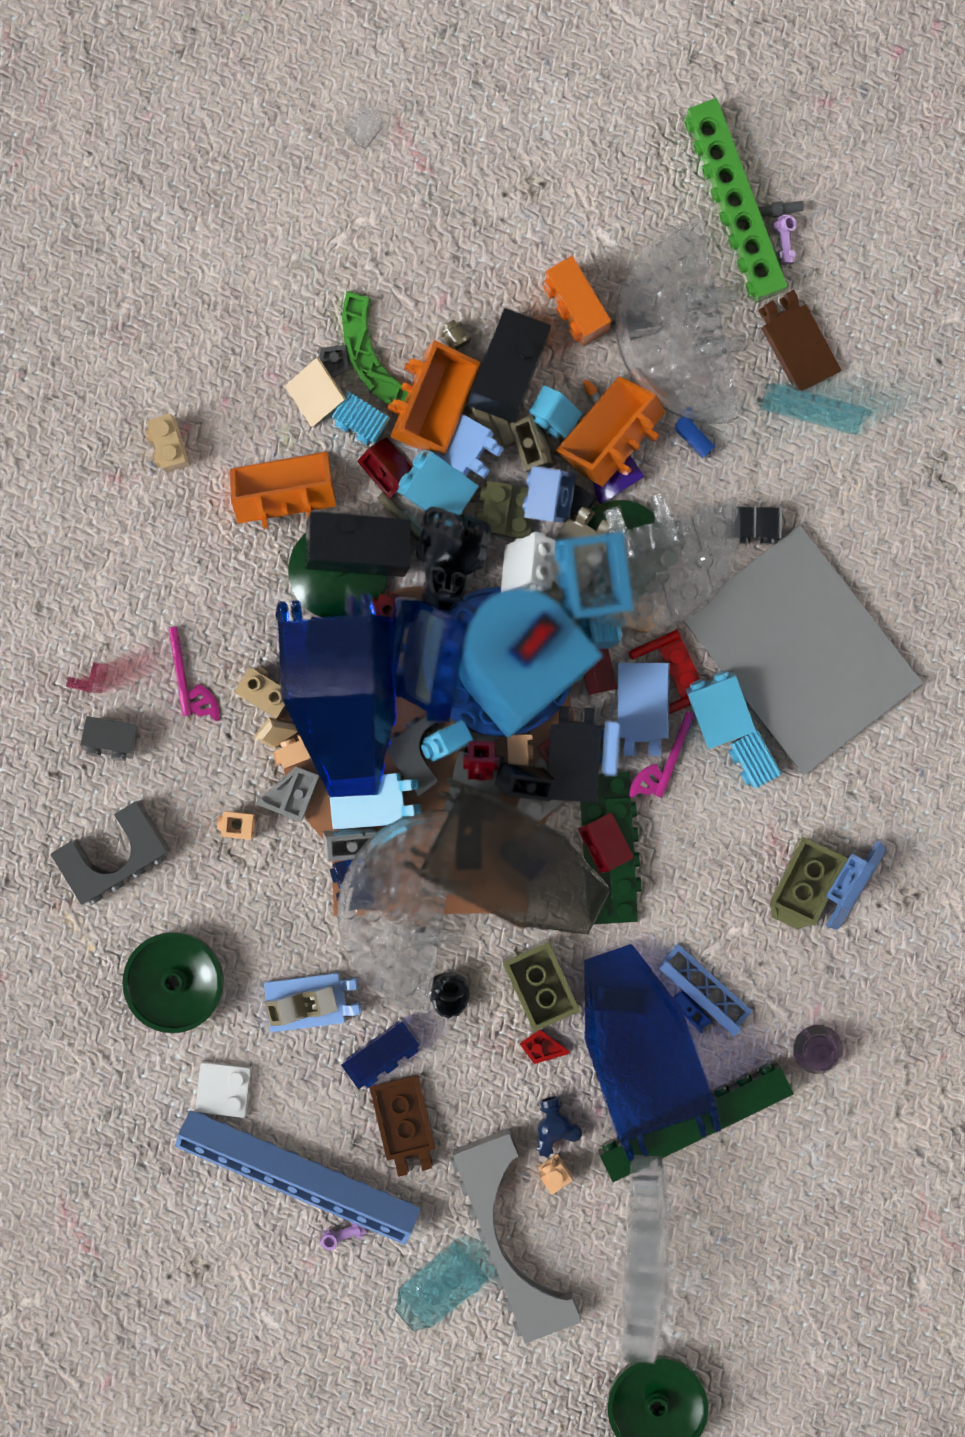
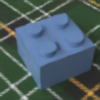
M532 466V470L527 476L528 497L524 499L523 503L525 517L565 523L571 515L570 510L577 473Z

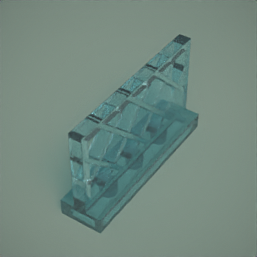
M767 383L760 405V410L853 435L858 434L860 425L870 418L872 411L871 409L774 383Z

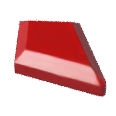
M541 1029L520 1042V1045L533 1064L570 1053L567 1048Z

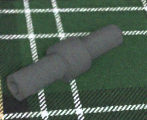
M782 201L772 202V205L758 207L761 217L773 215V218H776L786 213L804 211L803 201L783 204Z

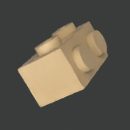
M167 414L146 421L148 429H145L147 439L150 444H154L156 450L153 453L156 466L161 467L166 473L191 466L176 418L172 414Z
M258 666L257 669L249 667L234 693L272 717L281 719L296 694L291 691L292 686L282 679L276 682L269 677L271 673L261 666Z

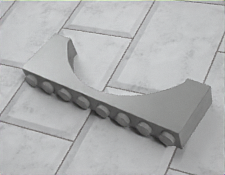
M509 1128L454 1149L451 1163L455 1173L460 1172L463 1181L459 1183L463 1195H468L471 1204L468 1207L473 1220L478 1219L480 1228L477 1230L482 1243L486 1242L489 1251L486 1252L491 1267L496 1266L498 1274L495 1275L499 1289H504L507 1295L504 1301L508 1312H513L516 1321L513 1322L516 1334L518 1337L522 1336L524 1342L528 1343L581 1323V1314L572 1291L564 1293L553 1290L529 1278L510 1260L498 1239L493 1216L495 1196L499 1183L513 1159L518 1158V1149Z

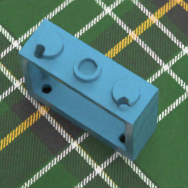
M623 532L555 541L554 557L556 562L559 563L560 571L557 579L563 593L561 606L570 619L634 610ZM605 543L614 605L581 609L573 547Z

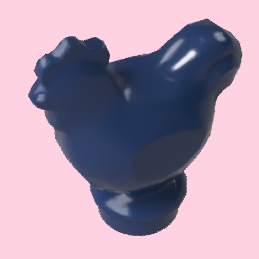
M559 1096L547 1097L539 1101L541 1106L539 1109L541 1112L546 1113V1115L538 1124L539 1139L536 1150L539 1151L540 1156H545L546 1158L554 1153L552 1149L554 1142L562 1139L576 1142L582 1137L581 1128L577 1124H573L567 1115L559 1112L563 1105L560 1102Z

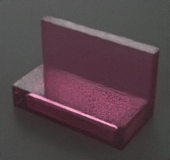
M93 662L89 680L79 677H68L66 687L90 693H102L109 664Z

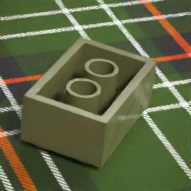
M549 939L503 958V965L534 1032L580 1012L577 1001Z

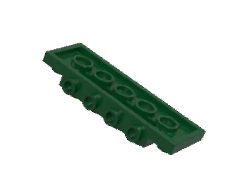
M616 772V775L599 773L597 803L580 802L581 826L612 812L634 857L610 871L599 874L582 840L588 925L638 922L637 892H641L642 888L641 877H636L635 867H640L639 852H634V842H638V828L633 827L632 817H637L636 802H631V797H629V772Z

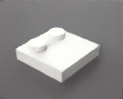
M202 1061L200 1063L195 1112L245 1118L251 1066Z

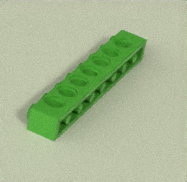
M714 98L688 108L686 118H684L685 127L688 133L692 132L695 139L693 142L694 151L697 157L701 156L704 164L702 165L703 175L706 180L709 179L711 182V196L714 203H718L721 212H719V217L723 227L727 226L730 236H728V241L731 249L736 250L738 254L737 265L740 273H745L748 281L745 285L749 297H754L755 303L784 293L788 286L718 99ZM709 127L713 130L714 134L707 136L703 134L701 129ZM717 150L721 152L723 158L714 159L710 152ZM719 175H729L731 177V182H722L719 178ZM728 198H737L740 201V205L736 207L731 206ZM741 220L747 222L749 229H739L737 222ZM753 244L757 247L758 252L751 254L747 252L745 246ZM757 267L763 268L766 271V276L758 277L754 269Z

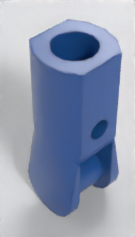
M684 416L676 422V432L687 441L702 459L716 447L701 430H698L690 418Z
M680 990L671 999L674 1006L700 1033L704 1032L703 1029L709 1023L713 1024L707 1014L685 991ZM699 1012L702 1017L695 1022L692 1017Z

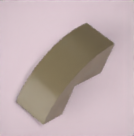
M332 986L301 991L265 1001L270 1026H283L307 1017H320L338 1011Z

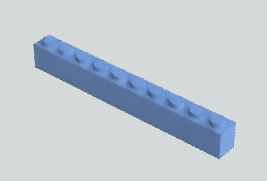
M189 1111L174 1146L406 1245L413 1231L421 1209L409 1201H402L391 1196L386 1191H379L369 1187L365 1182L355 1181L339 1171L327 1169L318 1162L306 1160L295 1152L280 1149L271 1142L259 1140L248 1132L238 1131L231 1128L227 1123L217 1122L200 1112Z

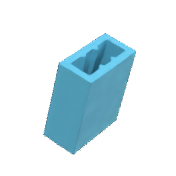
M424 450L423 453L420 452L413 460L414 466L409 474L406 473L399 482L400 487L397 492L423 511H426L429 507H437L460 515L479 486L433 452ZM436 513L433 518L437 520L438 514ZM446 520L444 525L452 527L453 522Z
M727 670L718 672L714 675L713 679L694 681L690 684L689 688L685 689L708 749L756 732L737 677L733 671L729 673Z

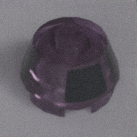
M811 1025L797 1035L793 1045V1055L797 1064L804 1071L812 1074H824L833 1070L839 1064L843 1055V1044L839 1035L832 1028L824 1025Z

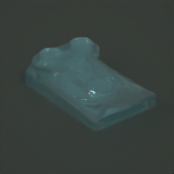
M454 1240L399 1287L395 1310L412 1331L431 1328L469 1295L476 1293L481 1288V1285L487 1281L488 1277L459 1243Z

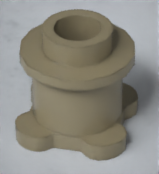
M452 320L442 326L443 331L440 335L445 337L450 348L458 350L470 343L472 338L470 335L466 336L461 327L463 325L462 322L456 323L455 320Z

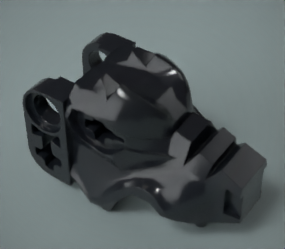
M429 507L423 515L420 526L423 529L416 546L417 560L425 569L426 574L423 584V591L425 592L422 594V606L449 614L459 602L463 601V596L466 592L467 576L485 566L486 546H488L491 536V526L489 523L476 518L459 515L437 507ZM437 513L438 519L436 524L434 525L433 517ZM446 520L453 522L452 527L444 525ZM463 520H464V521H465V527H464L463 531L461 532L462 526H463ZM474 528L480 529L481 534L473 533Z

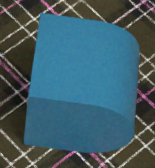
M511 589L492 596L479 608L459 643L457 669L466 690L504 735L510 738L579 680L602 655L554 600L534 590ZM546 614L560 628L530 662H527L513 648L541 616Z

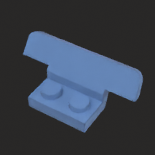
M876 841L865 860L854 854L850 855L826 895L827 898L838 904L826 924L829 928L838 930L842 926L886 852V847L881 842Z

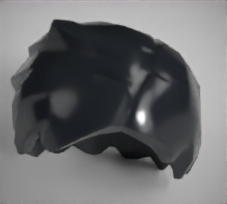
M443 972L434 976L429 988V999L434 1009L441 1017L448 1019L460 1016L467 1007L470 996L466 979L454 972Z

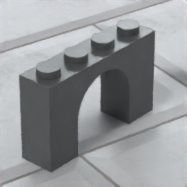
M438 702L426 710L428 715L420 720L416 717L405 726L408 729L399 735L396 731L385 739L387 745L383 747L406 780L418 779L419 789H413L418 796L440 781L421 753L420 745L424 732L437 722L449 721L456 723L445 713ZM469 730L473 741L494 742L500 738Z
M140 800L131 803L114 814L127 835L131 846L130 857L125 866L119 871L106 872L95 867L77 839L68 842L50 854L81 905L89 902L92 906L104 898L102 893L110 889L113 893L125 885L123 880L131 876L134 880L146 872L144 867L153 863L156 866L167 859L165 854L171 850Z

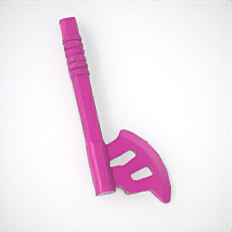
M177 626L169 627L182 716L196 713L197 716L210 715L215 721H219V705L214 695L207 688L196 684L193 690L188 691ZM201 694L204 696L198 702L190 703L191 699ZM210 703L211 708L200 709L201 706Z
M686 712L664 770L661 772L658 764H651L644 768L633 780L629 797H634L638 793L648 796L653 793V795L663 798L695 714ZM652 774L658 780V783L653 782L649 775ZM643 781L648 785V787L645 788L641 786L640 783Z

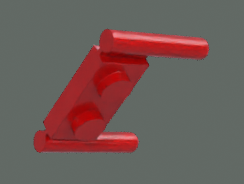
M677 629L636 647L628 653L630 659L634 660L659 649L664 663H670L669 674L681 699L669 704V715L691 705L685 689L689 688L692 682L700 680Z

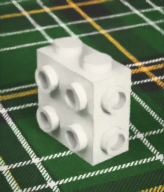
M533 532L530 536L516 539L514 542L505 545L501 592L511 589H529L542 592L551 589L555 540L546 537L544 533Z

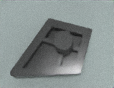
M346 345L321 348L319 359L332 379L349 371Z

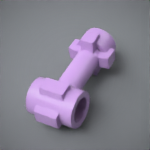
M782 215L773 222L772 228L775 234L780 235L781 251L777 252L779 265L793 264L794 258H796V252L791 250L790 231L796 228V220L793 216Z
M351 1222L352 1226L337 1232L332 1229L325 1230L320 1243L322 1247L331 1251L336 1249L337 1242L355 1235L357 1239H361L368 1231L366 1228Z

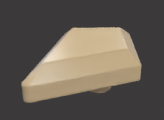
M269 717L254 737L275 750L281 745L280 743L289 740L302 731L304 725L302 723Z

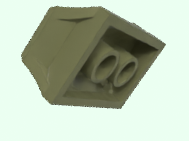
M801 836L794 846V852L769 902L772 912L771 917L797 930L809 925L816 926L829 899L826 895L849 858L814 840Z

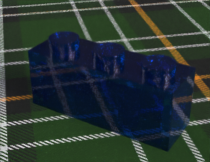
M403 1017L344 1059L341 1066L358 1090L363 1086L369 1088L379 1080L377 1076L385 1071L388 1074L399 1066L397 1062L403 1057L409 1059L419 1051L417 1047L420 1046L421 1041Z

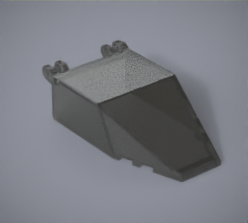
M448 777L445 782L449 786L461 791L457 799L446 792L440 791L438 796L454 805L428 854L413 846L410 849L412 854L425 858L422 867L420 868L415 863L404 860L402 865L434 885L519 928H537L547 931L558 930L567 933L589 934L611 889L584 860L582 854L572 846L571 841L565 835L488 793Z

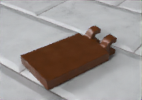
M792 290L779 299L785 311L778 314L774 300L763 305L764 307L758 311L766 322V325L761 329L796 394H799L842 370L807 305L799 307L798 296L795 290Z
M416 1074L370 1086L386 1160L394 1159L398 1177L408 1175L409 1168L406 1159L417 1156L420 1158L422 1171L432 1169L433 1162L429 1151L436 1149L419 1075Z

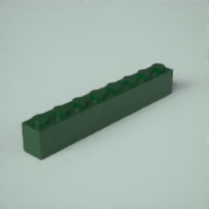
M772 1062L766 1063L759 1067L758 1072L752 1075L750 1073L741 1075L736 1079L737 1082L730 1086L727 1084L721 1085L714 1089L713 1094L707 1097L705 1095L696 1097L691 1101L692 1104L685 1108L682 1106L676 1107L669 1111L668 1116L662 1119L660 1117L651 1119L646 1123L647 1126L640 1130L637 1128L631 1129L624 1133L623 1138L617 1141L611 1139L601 1145L602 1148L598 1150L599 1156L612 1182L618 1181L794 1095L778 1063L773 1064Z

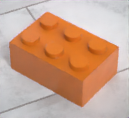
M571 255L546 270L545 286L543 288L550 300L555 299L558 306L556 310L562 321H568L570 325L569 333L576 343L579 341L583 347L607 333L611 320L574 257Z

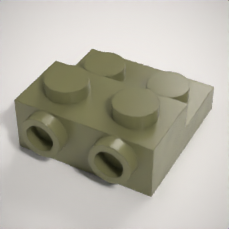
M488 481L487 487L482 486L480 501H484L483 511H478L477 519L489 523L491 534L518 539L530 536L533 519L526 518L523 510L524 499L528 497L529 488Z

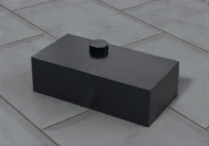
M504 308L470 391L467 406L515 423L548 341L552 325Z
M310 511L306 521L305 569L405 577L410 568L411 520Z

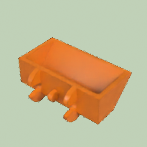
M436 340L427 346L421 361L409 359L404 369L415 377L412 385L403 383L401 386L402 390L408 392L405 402L393 400L388 405L387 409L398 416L390 437L414 448L446 455L482 363Z
M618 376L555 451L585 478L603 487L616 471L624 475H628L631 472V468L623 463L634 450L637 451L640 448L639 443L644 437L654 442L658 440L659 434L652 429L666 412L655 393Z
M328 451L230 469L231 503L238 524L262 520V527L265 530L269 529L268 518L306 512L308 518L310 511L336 507L335 488Z

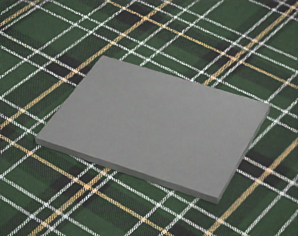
M801 525L793 529L680 617L721 671L734 672L745 702L802 775L812 770L923 684Z

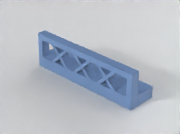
M678 943L658 964L662 972L734 1037L741 1030L739 1026L752 1013L749 1007ZM678 951L686 958V968H675L669 963ZM689 961H690L696 968H690V966H689ZM701 971L704 974L705 985H693L690 982V972ZM680 972H687V978ZM708 978H709L714 984H709V985H708ZM708 988H720L723 991V1001L712 1002L709 999ZM699 989H705V995ZM726 995H728L733 1001H727ZM719 1005L724 1006V1012L718 1007ZM727 1005H739L744 1010L735 1022L727 1015Z

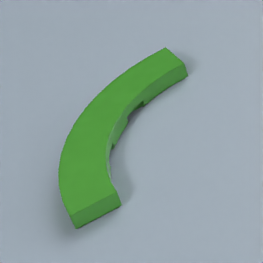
M346 291L342 313L343 335L347 353L355 371L367 388L385 404L389 405L393 400L405 402L408 392L402 390V383L393 378L384 369L371 346L368 332V312L371 298Z

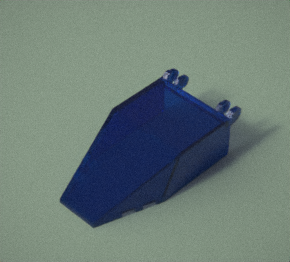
M362 594L360 598V610L363 615H358L357 600L354 595H349L346 599V611L349 616L303 620L301 602L293 600L290 607L293 621H289L286 602L280 601L276 606L275 617L278 623L281 698L330 797L378 795L385 767L384 759L391 740H389L392 726H395L397 719L392 621L390 616L374 615L373 604L369 594Z
M629 944L584 960L585 1043L616 1135L629 1161H634L635 1155L628 1141L638 1138L641 1153L644 1157L649 1156L643 1139L644 1135L694 1118L698 1124L701 1136H707V1130L700 1116L710 1113L713 1128L716 1132L721 1131L716 1103L682 1008L635 947Z

